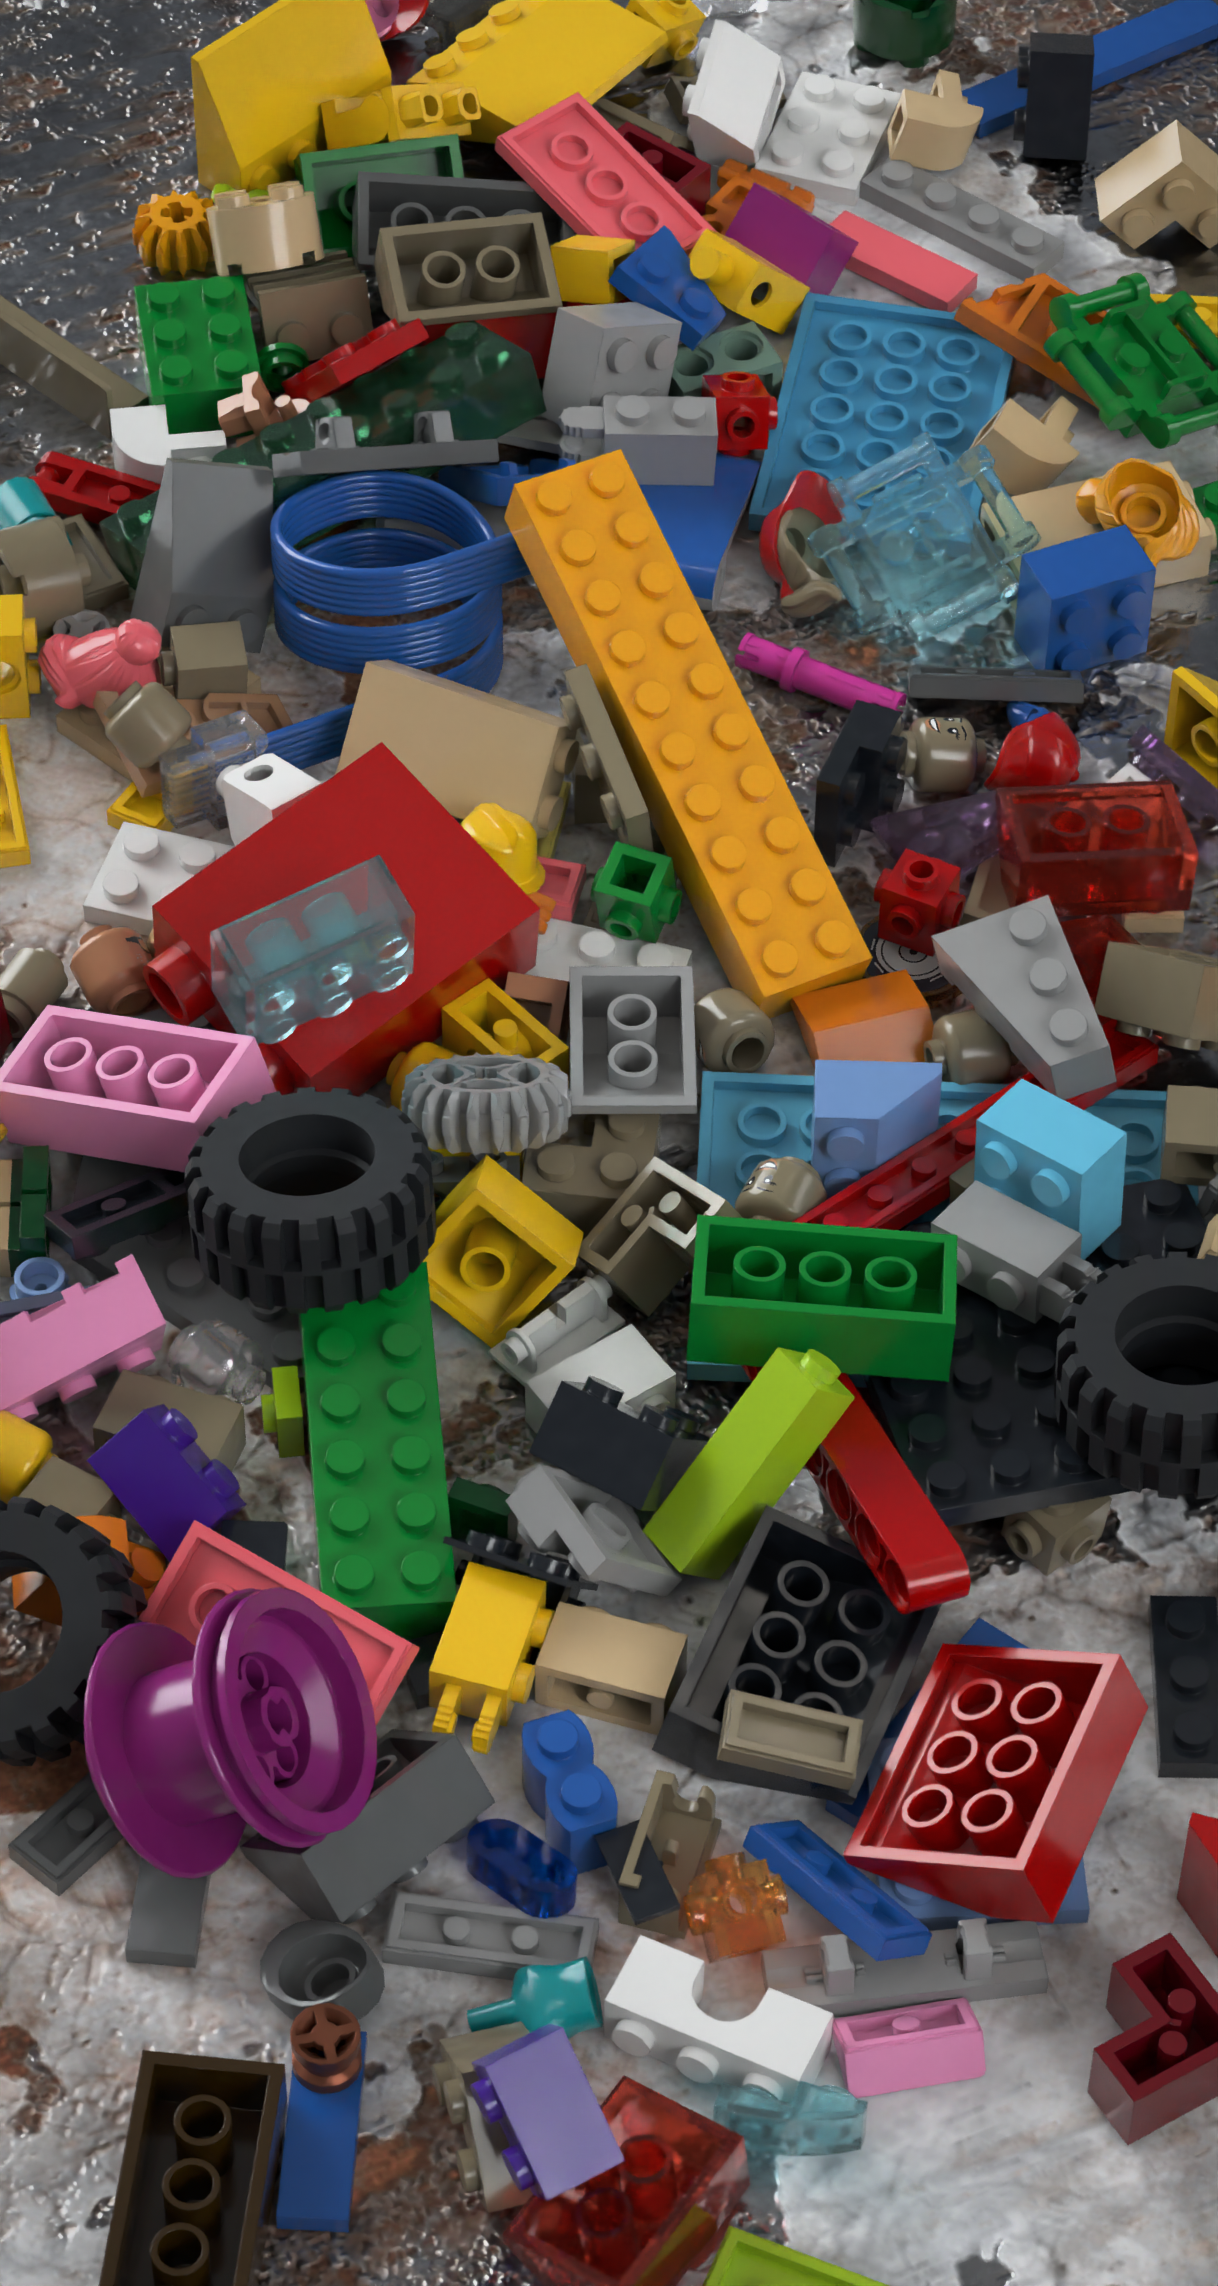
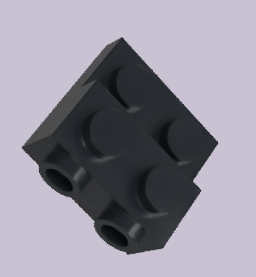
M856 700L817 778L814 840L827 866L835 868L845 846L853 848L861 830L877 834L887 812L895 814L900 806L905 781L897 778V775L904 762L908 744L906 738L900 737L904 727V721L901 717L902 712Z

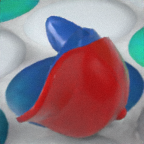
M1023 701L1008 702L1006 714L1013 729L1006 736L995 769L983 786L988 790L1000 792L1006 787L1039 799H1045L1058 793L1071 782H1076L1080 776L1078 771L1081 759L1080 747L1075 735L1059 714L1049 712L1044 707H1037Z

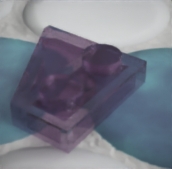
M1142 724L1127 742L1136 751L1129 761L1155 783L1164 775L1176 785L1180 791L1173 799L1196 819L1201 821L1208 813L1217 821L1218 789Z

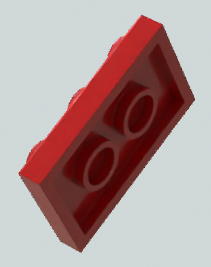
M394 318L370 331L355 342H349L322 357L321 360L282 382L281 385L286 392L283 395L290 396L291 400L304 399L313 405L367 376L430 337L420 318L402 327Z

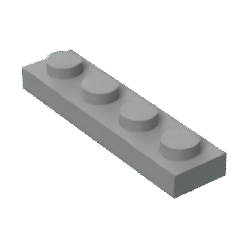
M889 156L860 181V198L1022 281L1041 273L1046 274L1063 258L1065 241L920 168L913 167L906 161H890Z

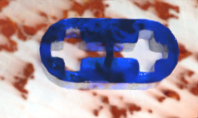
M487 1819L476 1823L469 1830L466 1866L468 1872L476 1880L532 1917L543 1919L558 1918L574 1908L577 1896L578 1871L576 1865L568 1857L511 1820Z

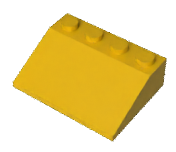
M279 0L191 56L198 182L213 191L216 184H228L235 190L245 189L246 193L253 189L268 191V185L288 182L296 176L294 159L299 154L328 150L320 103L333 99L366 98L370 95H382L381 88L392 86L391 69L365 0Z
M506 0L491 7L488 11L489 15L476 26L459 33L456 37V42L445 51L427 59L423 64L424 68L406 83L411 85L463 82L464 88L475 87L478 91L481 118L470 122L472 135L459 138V140L496 144L498 136L577 92L593 105L669 40L666 31L611 0Z

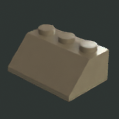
M542 212L379 229L374 268L384 312L391 320L396 318L400 327L417 318H420L423 325L552 313L557 312L558 307L563 306Z

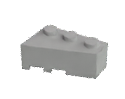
M1049 895L931 936L940 973L952 986L955 984L974 1005L975 1012L987 1024L990 1023L1009 1043L1010 1050L1049 1093L1066 1100L1117 1082L1109 1043Z

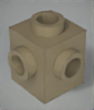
M1105 1496L1006 1515L1001 1535L1006 1538L1009 1547L1018 1557L1029 1560L1045 1576H1048L1064 1563L1068 1562L1074 1565L1091 1552L1097 1540L1102 1537L1112 1498Z

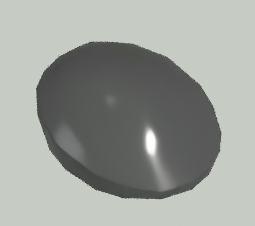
M306 1920L296 1922L283 1929L268 1943L260 1960V1979L270 2001L291 2020H294L304 2009L315 2004L333 2003L345 2007L355 2015L358 2021L378 2004L385 1988L384 1969L360 1934L345 1925L329 1920Z

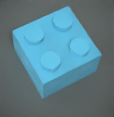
M1021 1079L976 1120L974 1181L977 1180L1081 1233V1259L1085 1260L1121 1225L1127 1132Z

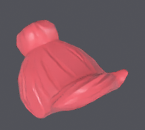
M136 618L124 621L119 627L104 628L81 638L67 634H55L46 640L45 645L41 647L37 659L44 676L57 695L54 702L64 709H74L81 704L95 709L93 701L97 691H118V696H120L135 681L141 686L149 682H158L159 684L162 682L157 659L161 652V635L151 623L143 622Z

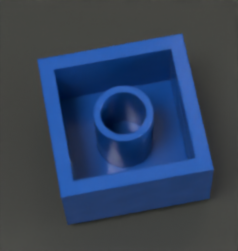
M1126 524L1021 555L1014 638L1035 669L1078 670L1081 672L1116 660L1127 659L1147 651L1156 568Z

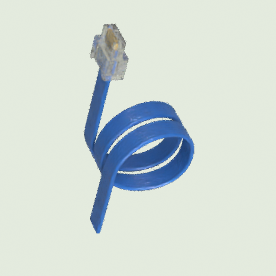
M370 470L335 476L298 491L279 506L270 523L271 560L274 575V624L279 639L291 652L303 660L323 668L346 673L363 674L366 662L385 659L416 669L431 667L467 653L487 637L480 650L470 659L436 676L486 693L491 691L500 676L504 658L502 584L531 575L511 532L496 537L483 515L458 493L430 479L398 471ZM387 517L408 520L428 526L448 536L462 546L463 549L457 550L447 543L425 534L396 528H365L342 532L316 541L299 551L293 548V546L309 535L335 524L361 518ZM457 599L463 603V605L450 612L430 619L382 627L351 626L326 621L306 613L295 605L300 601L311 607L336 614L375 617L417 612ZM355 703L266 733L244 709L191 727V744L159 754L163 814L176 829L205 819L217 831L229 828L224 798L216 791V780L225 768L231 765L242 766L263 754L269 753L275 754L300 770L339 757Z

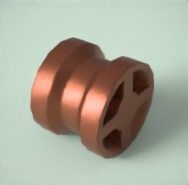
M333 2003L315 2004L304 2009L294 2019L290 2029L292 2069L295 2077L305 2088L320 2094L337 2093L348 2088L358 2078L362 2069L360 2024L355 2015L345 2007ZM319 2050L324 2052L325 2058L317 2055Z

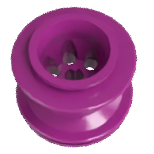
M276 1587L264 1590L250 1588L231 1592L220 1599L207 1614L198 1634L196 1646L183 1635L164 1625L150 1622L126 1625L111 1634L101 1646L89 1672L84 1697V1743L91 1779L102 1804L118 1831L142 1858L162 1872L173 1877L195 1879L213 1874L224 1866L236 1851L245 1830L246 1822L263 1837L281 1846L300 1849L321 1843L326 1834L343 1830L357 1819L366 1806L365 1804L368 1801L374 1784L377 1765V1732L367 1683L354 1652L334 1621L313 1600L295 1590Z

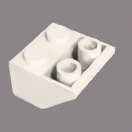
M715 19L710 38L703 37L698 48L696 67L700 69L696 85L689 84L684 94L682 115L687 116L689 120L687 138L693 141L696 158L719 167L727 159H734L748 165L747 171L750 172L751 168L755 167L769 139L786 82L782 58L730 23Z

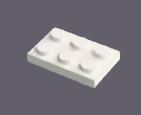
M802 71L754 168L791 184L790 189L792 190L794 186H798L812 192L815 198L855 207L860 197V181L872 171L887 140L888 127L902 93L880 89L876 86H866L835 79L823 74Z

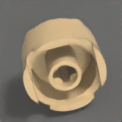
M288 181L268 185V195L249 198V193H246L245 189L214 194L215 206L207 208L206 212L217 275L229 276L228 265L234 264L242 268L243 275L304 265L302 254L311 252V256L315 261L323 259L324 252L314 192L304 191L303 185L299 181Z

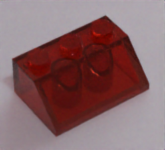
M1171 780L996 788L995 801L1001 883L1010 908L1049 895L1057 917L1084 915L1098 917L1106 914L1145 912L1158 914L1166 911H1187L1190 909L1199 852Z
M623 2075L600 2107L625 2161L548 2201L532 2195L502 2234L504 2244L544 2286H677L750 2186L744 2136Z

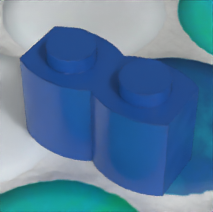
M569 1709L525 1722L522 1728V1785L529 1805L545 1821L546 1844L552 1859L570 1877L607 1866L595 1841V1836L617 1828L618 1803L610 1780L601 1769L594 1765V1747L587 1727Z

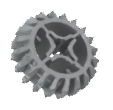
M477 1052L470 1056L454 1054L450 1059L436 1058L429 1064H421L414 1068L413 1072L406 1075L401 1106L402 1112L422 1131L427 1139L428 1147L433 1150L448 1149L452 1154L468 1152L474 1156L480 1153H493L498 1156L501 1152L512 1151L520 1153L526 1148L539 1149L545 1143H553L560 1139V1135L568 1131L569 1117H571V1089L568 1088V1075L562 1072L560 1067L553 1063H545L540 1058L527 1059L521 1054L508 1056L501 1055L499 1052L493 1055H481Z

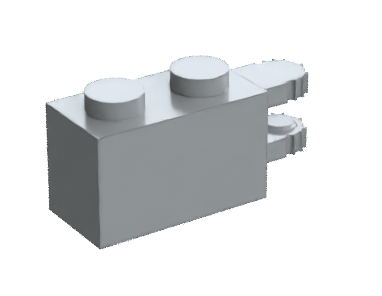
M603 395V406L568 407V409H563L559 417L558 427L561 428L563 435L559 443H557V453H559L561 458L575 460V463H580L621 449L639 485L714 486L718 442L716 397Z
M977 1180L931 1222V1233L958 1235V1284L994 1302L1000 1308L1009 1310L1034 1324L1044 1315L1060 1323L1065 1309L1073 1303V1297L1090 1281L1097 1284V1276L1103 1272L1099 1270V1267L1094 1268L1091 1263L1081 1259V1233Z

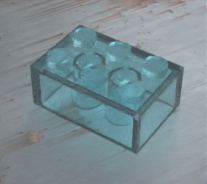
M380 855L375 856L211 931L212 991L237 1034L253 1036L258 1044L262 1042L265 1044L277 1043L287 1038L294 1032L297 1026L318 1016L321 1018L336 1016L347 1009L352 1001L375 990L379 993L387 992L403 983L408 975L413 973L415 913Z

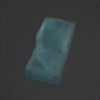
M801 2080L791 2104L778 2100L772 2093L758 2087L740 2088L723 2082L714 2104L712 2142L747 2151L784 2156H821L861 2150L865 2139L868 2102L855 2098L849 2091L838 2086H817Z

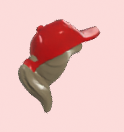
M803 470L797 474L783 502L764 518L759 537V551L763 568L781 587L780 603L782 611L794 618L816 615L843 598L841 590L833 584L840 576L838 557L843 547L842 541L839 538L843 516L841 498L838 491L828 480L810 470Z

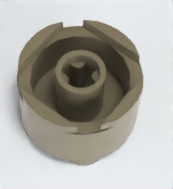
M57 515L0 529V595L23 594L25 618H36L37 639L53 635V627L56 620L84 611L83 587L91 584L89 563L83 553L74 554L67 539L64 523Z

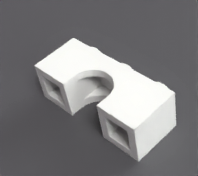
M640 1935L605 1999L604 2037L612 2040L620 2049L628 2054L638 2057L648 2055L675 2066L683 2075L693 2081L705 2084L713 2082L740 2093L749 2103L764 2110L778 2109L797 2117L831 2050L833 2013L768 1987L758 2008L749 2016L736 2021L714 2019L706 2015L698 2007L703 1998L704 1960Z

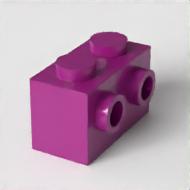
M755 182L725 236L741 243L810 288L809 292L823 295L831 293L859 243L779 193Z

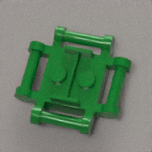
M1136 272L1120 277L1116 284L1079 296L1068 293L1054 297L1051 300L1049 315L1058 331L1046 340L1043 349L1053 362H1061L1091 398L1100 410L1099 419L1108 430L1114 431L1118 429L1125 438L1143 433L1155 448L1163 449L1177 444L1182 436L1218 425V338L1195 311L1196 302L1185 290L1175 293L1163 303L1156 304L1150 297L1148 281L1142 274ZM1110 309L1102 322L1090 325L1084 318ZM1175 325H1179L1215 371L1209 369Z

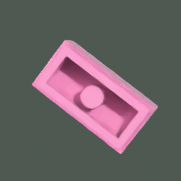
M962 1997L833 2020L832 2036L844 2084L852 2098L979 2078L985 2074L983 2030L967 1998L964 1999Z

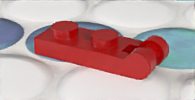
M52 451L46 452L35 466L36 476L28 477L38 484L54 511L70 516L82 514L86 521L145 539L149 538L161 484Z

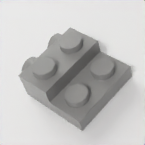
M539 1464L533 1471L525 1474L516 1483L514 1492L505 1500L520 1521V1524L517 1526L519 1534L532 1548L541 1553L551 1551L566 1555L573 1568L589 1581L597 1582L602 1580L620 1585L630 1592L640 1590L667 1597L683 1580L671 1562L644 1534L642 1530L645 1525L629 1504L566 1471Z

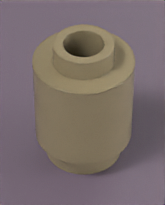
M22 948L18 950L0 974V989L12 1038L23 1037L47 1005H54L68 986V978L64 972L62 961L54 953L44 948Z

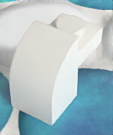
M165 404L110 409L112 446L116 471L161 484L167 458L228 463L226 437L223 430L169 435Z

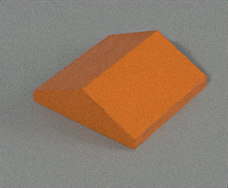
M906 969L809 991L791 999L790 1004L814 1070L815 1060L925 1062L924 1042L932 1040L934 1025L929 1005Z

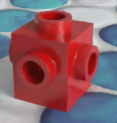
M741 371L726 372L722 375H703L702 397H716L717 451L720 454L740 457L750 454L751 450L768 449L769 430H775L777 427L778 408L775 396L769 395L759 376Z
M906 848L893 869L885 868L882 871L874 890V902L880 903L878 937L933 957L935 949L931 936L955 928L964 910L966 897L959 893L961 868L938 858L929 857Z

